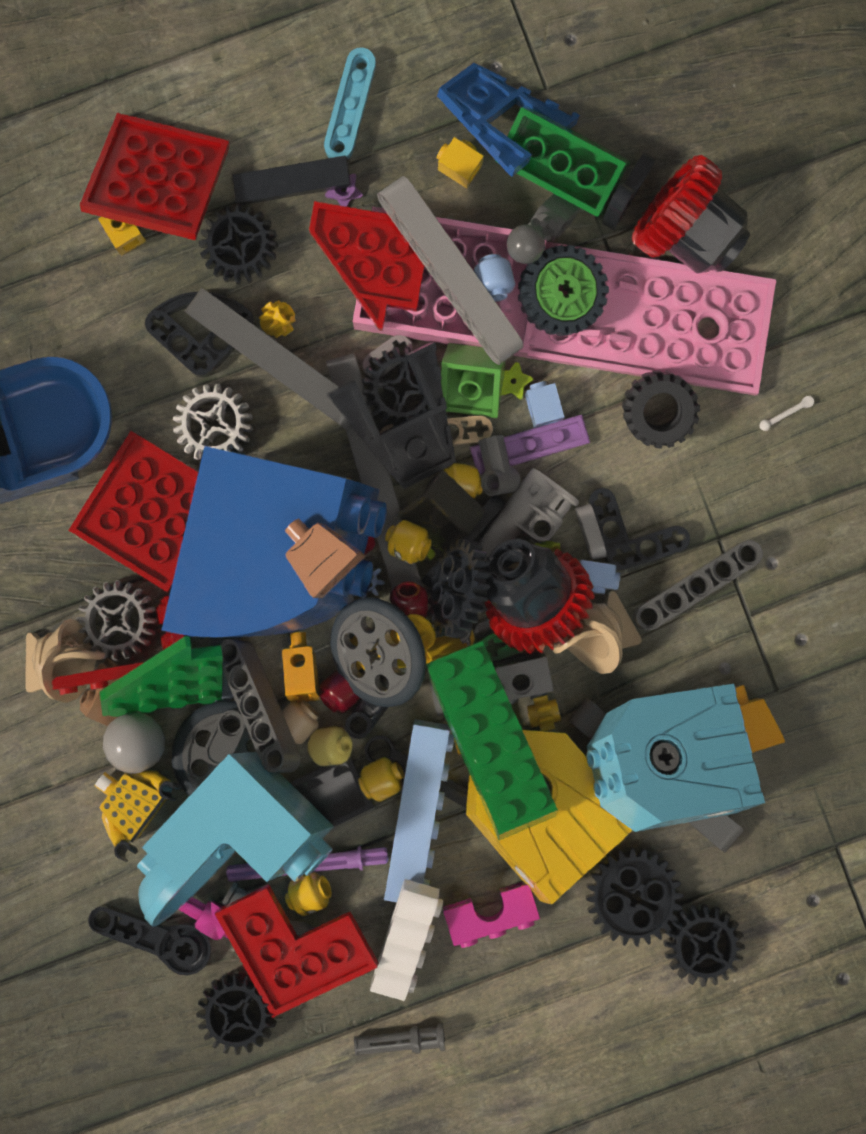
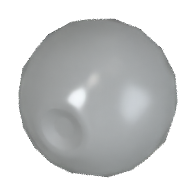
M129 712L119 716L108 725L103 735V750L106 759L114 768L125 773H142L159 762L165 750V736L161 726L153 717L141 712Z

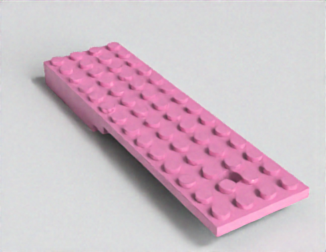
M372 206V211L387 214L384 208ZM436 217L472 270H474L479 260L487 255L498 254L502 258L509 260L515 280V287L507 294L506 299L496 303L523 342V348L513 356L640 377L645 373L652 374L656 370L661 372L669 371L679 375L689 385L758 395L776 279L728 271L716 272L713 269L706 273L696 274L685 264L582 248L586 250L587 255L592 254L596 258L594 261L597 264L600 263L603 267L601 272L606 274L608 279L605 285L609 286V293L605 297L608 298L607 304L603 307L604 311L596 319L597 321L585 330L565 336L546 334L544 330L540 331L535 328L536 325L526 319L528 317L527 314L523 313L520 308L522 303L518 301V295L520 294L518 283L521 281V273L527 264L516 262L508 253L507 238L512 229ZM545 240V250L559 245L567 246L564 244L546 242ZM424 267L417 312L387 307L383 331H379L356 299L353 326L356 330L392 336L401 335L410 339L446 345L454 343L482 347L426 267ZM563 285L558 287L559 291L563 292V296L568 294L567 291L563 290ZM704 318L715 320V323L719 326L718 335L711 339L703 337L698 330L700 320Z

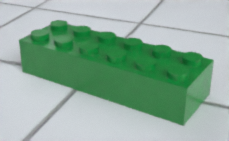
M483 641L427 663V676L498 840L500 841L556 817L558 812L556 804Z

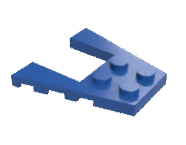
M472 63L439 88L437 97L511 177L529 163L532 154L490 123L516 104L520 108L528 106L569 129L577 124L579 114L573 112L572 115H569L558 109L559 104L549 99L544 103L530 96L531 90L522 86L516 89L506 84V78L476 63Z

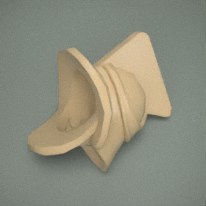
M614 591L606 594L603 604L592 603L593 608L586 610L589 619H581L580 621L583 628L576 627L573 630L575 637L567 635L564 638L565 645L556 643L553 650L555 654L568 649L591 670L600 674L612 673L622 661V649L637 646L642 642L641 636L617 593Z
M71 618L65 620L55 632H50L42 638L34 632H28L26 636L27 692L43 690L49 698L67 703L77 699L85 691L87 685L78 686L77 693L60 695L59 690L52 691L51 685L55 677L93 671L96 660L104 659L105 657L104 652L98 650L95 652L90 651L92 647L90 642L87 644L83 643L87 634L86 632H78L83 627L77 620Z

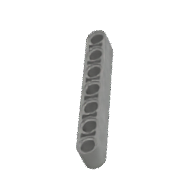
M402 176L377 194L380 204L491 360L500 365L522 349L523 342L411 182Z

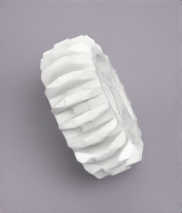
M205 384L203 385V394H200L198 389L194 388L192 392L195 398L191 400L189 396H183L184 401L188 403L187 406L184 407L178 404L176 407L183 415L173 417L175 422L182 423V425L176 426L173 430L176 434H183L177 439V442L180 445L188 443L184 448L187 454L195 450L194 458L200 460L203 455L204 446H208L209 442L212 443L218 435L230 436V438L221 445L208 447L232 452L231 449L235 447L237 451H243L242 446L238 443L240 440L246 443L250 441V438L244 435L243 432H251L253 427L249 424H244V422L252 420L253 416L250 413L242 414L249 408V405L246 402L239 404L242 399L239 393L231 398L233 390L230 387H227L223 394H221L222 388L220 384H215L213 392H211L209 385ZM218 401V404H214L213 408L208 412L197 410L205 403ZM227 405L232 407L235 412V429L224 421ZM217 417L218 419L216 420L223 428L213 426L211 430H208L210 427L203 419L214 421ZM191 419L196 420L202 425L199 443L192 436Z

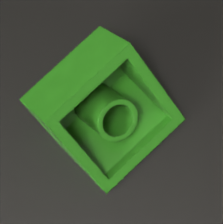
M448 343L441 369V386L443 397L446 400V412L498 418L505 361L497 365L491 360L483 347Z

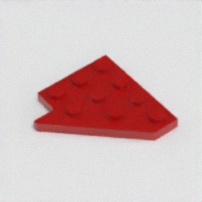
M314 201L309 232L379 331H383L387 307L417 312L425 266L389 215Z

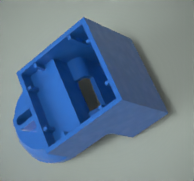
M43 357L0 370V419L11 454L0 457V504L80 479L78 471L95 460L106 445L112 426L110 399L98 378L82 365L65 358Z

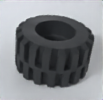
M656 370L652 374H642V378L638 381L635 379L631 383L632 387L630 390L627 389L624 394L626 398L622 402L624 410L622 414L627 427L637 440H641L647 446L654 445L655 448L662 449V446L665 445L668 448L674 447V443L677 441L680 443L686 440L684 437L694 432L692 427L694 423L698 424L699 421L697 412H700V405L697 403L698 397L683 378L672 372ZM659 393L671 394L677 401V411L674 417L662 425L650 424L644 417V407L647 401Z

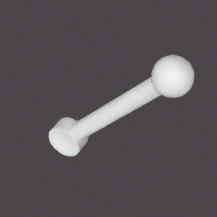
M806 396L801 400V403L770 420H762L759 425L760 429L768 431L774 423L802 408H810L814 404V399L811 396Z

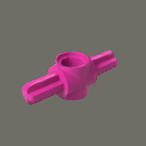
M191 897L178 909L195 919V928L214 940L221 939L223 936L228 939L215 916L217 909L223 907L221 904L213 900L204 904Z

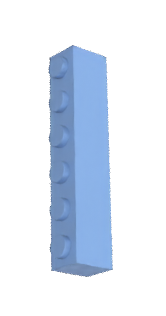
M414 720L384 897L386 901L397 902L404 879L429 886L430 879L424 878L426 868L432 869L435 853L434 850H429L431 839L437 840L440 822L434 821L436 810L442 811L445 793L439 792L441 781L447 782L450 765L444 763L446 752H452L454 736L449 734L450 727L447 724Z

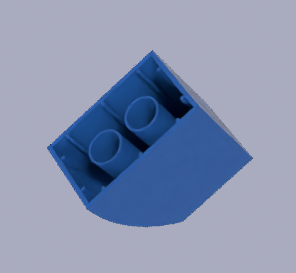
M204 446L162 630L196 637L268 636L306 629L338 615L348 603L354 600V596L364 597L366 595L373 574L372 562L362 559L323 598H313L286 558V552L295 542L285 530L298 518L309 529L316 523H322L365 554L368 537L378 538L386 520L387 505L385 502L377 501L380 489L342 477Z

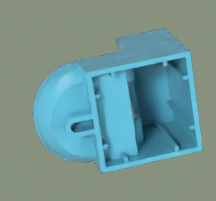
M257 752L228 754L142 847L148 853L137 865L145 875L139 886L138 893L139 904L145 915L144 918L152 927L165 921L193 897L235 852L266 882L284 874H287L296 882L304 874L306 876L311 874L331 853L333 849L323 838L334 826L280 773L265 770Z

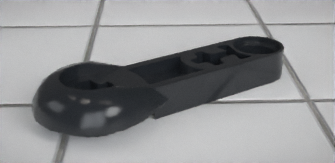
M101 905L92 910L89 915L88 923L92 931L156 955L176 974L185 976L196 974L206 966L210 959L211 945L209 938L193 925L184 924L166 927L159 924L152 927L145 918L110 905ZM99 911H105L110 915L111 922L108 927H100L96 923V915ZM118 917H121L118 924L127 926L133 922L134 929L138 932L129 937L127 936V929L118 927L116 932L113 929L118 922ZM189 943L191 945L189 949H193V954L183 957L181 955L183 951H179V946Z

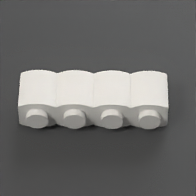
M404 879L378 958L379 965L374 970L370 987L371 992L405 1001L408 992H414L418 977L414 975L416 967L422 968L426 951L422 950L425 942H431L435 927L431 925L433 917H439L442 909L443 900L439 899L440 889Z

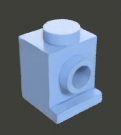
M586 560L579 561L589 574L594 586L592 589L593 593L605 594V589L618 590L620 573L616 572L617 565Z

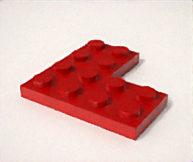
M268 884L217 909L215 912L216 918L259 995L262 996L263 1002L269 1004L267 1009L269 1013L274 1014L272 1018L378 968L379 962L351 911L298 936Z

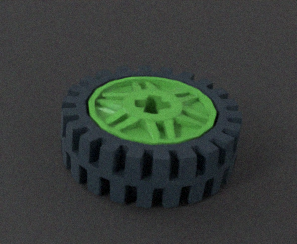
M559 245L544 250L542 256L537 261L526 265L520 276L521 281L518 283V290H520L518 301L522 303V307H520L522 312L528 316L526 319L530 323H534L536 325L535 328L538 330H544L546 334H555L557 336L575 334L591 326L603 313V307L607 304L608 298H605L606 294L609 293V286L605 285L608 279L606 274L601 272L603 269L602 265L594 261L596 258L592 254L587 255L586 250L582 248L576 249L572 245ZM563 285V290L567 291L568 294L563 296V292L559 291L558 287Z

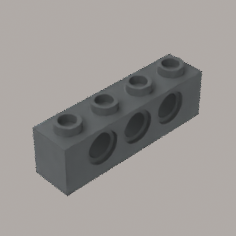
M538 651L492 662L511 705L517 703L519 698L530 696L533 699L547 695V692L554 691L547 656L544 651L543 653ZM516 675H527V681L523 685L518 686L512 683ZM430 683L437 717L443 716L446 718Z

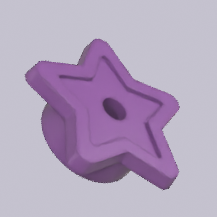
M356 174L350 175L351 187H346V192H342V188L329 190L325 193V197L338 200L340 206L346 207L350 200L361 198L363 194L355 187Z

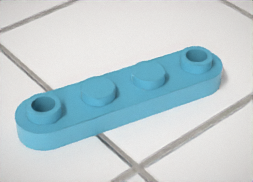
M356 48L347 57L324 141L325 153L328 158L346 155L347 159H349L353 154L376 69L375 57L366 48ZM359 63L367 65L363 70L358 69L356 66ZM339 144L345 147L341 152L334 150V147Z

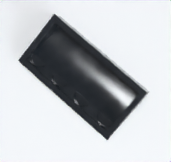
M351 757L341 765L323 766L290 783L334 826L329 832L376 810L372 798L368 799L360 788L358 779L361 776Z

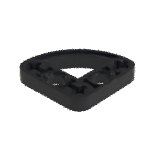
M198 292L180 294L154 308L145 319V327L150 335L192 374L205 378L210 376L235 348L230 344L224 350L214 348L213 342L217 335L212 331L199 344L170 316L178 311L187 309ZM209 292L240 316L244 317L246 315V320L255 326L252 313L244 305L225 295ZM155 319L159 321L165 319L163 324L171 332L168 337L159 328L155 331L153 330L155 328L153 324ZM180 336L187 338L188 347L184 351L177 352L173 349L172 344L175 338ZM195 347L198 348L194 351L196 356L201 360L206 357L208 358L206 360L208 367L205 370L201 367L196 370L197 364L189 356Z

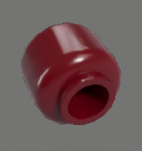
M403 582L392 589L389 596L390 603L402 610L407 616L417 614L426 619L428 613V594L422 586L414 582Z
M337 669L320 684L321 693L319 698L332 712L337 710L346 712L361 699L353 693L349 683L338 673Z

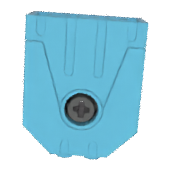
M734 684L631 699L606 713L587 745V763L593 772L595 780L594 793L600 801V806L634 832L735 814L764 804L765 800L763 792H761L760 781L755 762L752 758V751L747 732L745 731L744 720L736 697L737 693Z

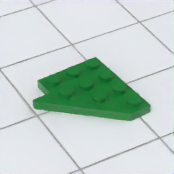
M185 636L101 690L99 693L102 716L119 717L129 712L140 711L148 713L159 708H182L187 704H211L216 700H222L221 645L191 649L190 637Z

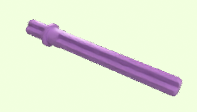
M358 846L357 850L332 853L313 872L344 868H359L361 871L364 869V866L386 864L388 862V851L384 847L362 850L361 846ZM248 863L227 866L226 873L230 882L262 878Z

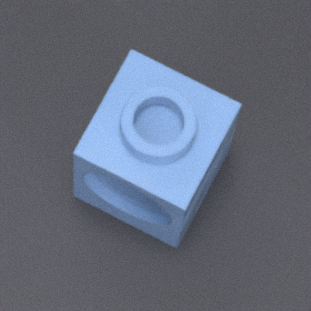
M542 381L530 385L531 390L526 391L525 398L533 427L537 428L563 420L564 414L555 383L548 385L547 381Z

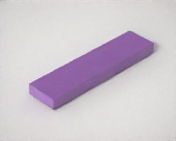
M578 415L504 437V442L511 467L589 444L590 439L583 416ZM476 445L470 447L474 465L481 476L485 472L480 446Z

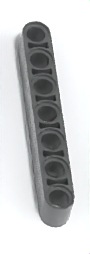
M201 287L184 312L347 430L350 424L326 395V393L338 388L337 385Z
M586 698L568 721L591 740L606 713ZM727 815L688 822L724 853L727 852L744 831Z

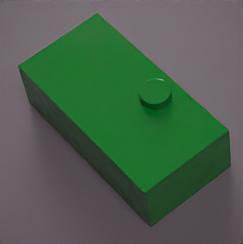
M528 106L521 107L507 136L532 154L529 163L517 172L518 175L596 217L604 213L630 163L629 160Z

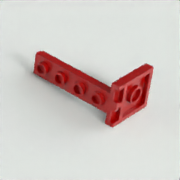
M165 596L160 600L159 606L156 607L158 624H163L169 596ZM165 631V634L161 636L162 650L183 638L184 635ZM144 662L55 677L51 682L52 691L59 690L60 695L77 693L78 686L90 684L91 690L106 688L109 686L108 681L120 679Z

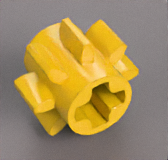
M278 300L274 304L270 301L261 308L264 314L259 317L260 326L266 334L278 338L281 335L285 337L294 330L291 324L296 319L294 310L290 305L284 302L281 303Z
M547 695L533 698L534 704L527 706L531 727L539 726L540 731L543 732L555 729L554 722L561 721L556 699L548 701Z

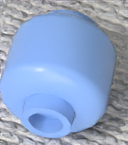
M498 254L482 257L473 270L495 302L506 299L507 294L515 287V280L509 260L502 258Z

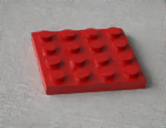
M117 113L80 202L81 212L196 241L229 151V141Z
M130 431L68 531L170 593L198 472L133 431Z

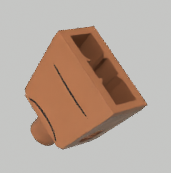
M298 518L285 530L295 542L286 552V558L313 598H323L365 557L360 550L325 524L316 523L309 529Z

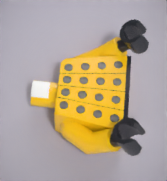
M145 770L142 773H125L119 781L106 772L101 775L94 786L107 795L99 808L103 812L101 818L107 834L115 847L114 854L118 859L128 862V859L125 857L127 850L134 854L138 852L137 847L130 844L129 840L133 843L141 836L167 800H176L172 797L171 792L173 788L181 790L182 786L180 784L170 782L169 779L158 771Z

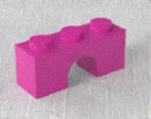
M522 881L500 888L502 907L497 914L490 917L480 915L475 910L471 898L443 906L453 945H461V948H466L477 944L478 938L489 935L490 939L505 935L507 929L516 926L518 930L534 926V921L540 919L530 887Z

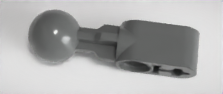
M556 194L550 196L539 207L529 224L517 226L510 232L507 238V250L511 258L522 264H530L537 261L545 250V240L549 241L551 239L555 241L572 224L580 208Z

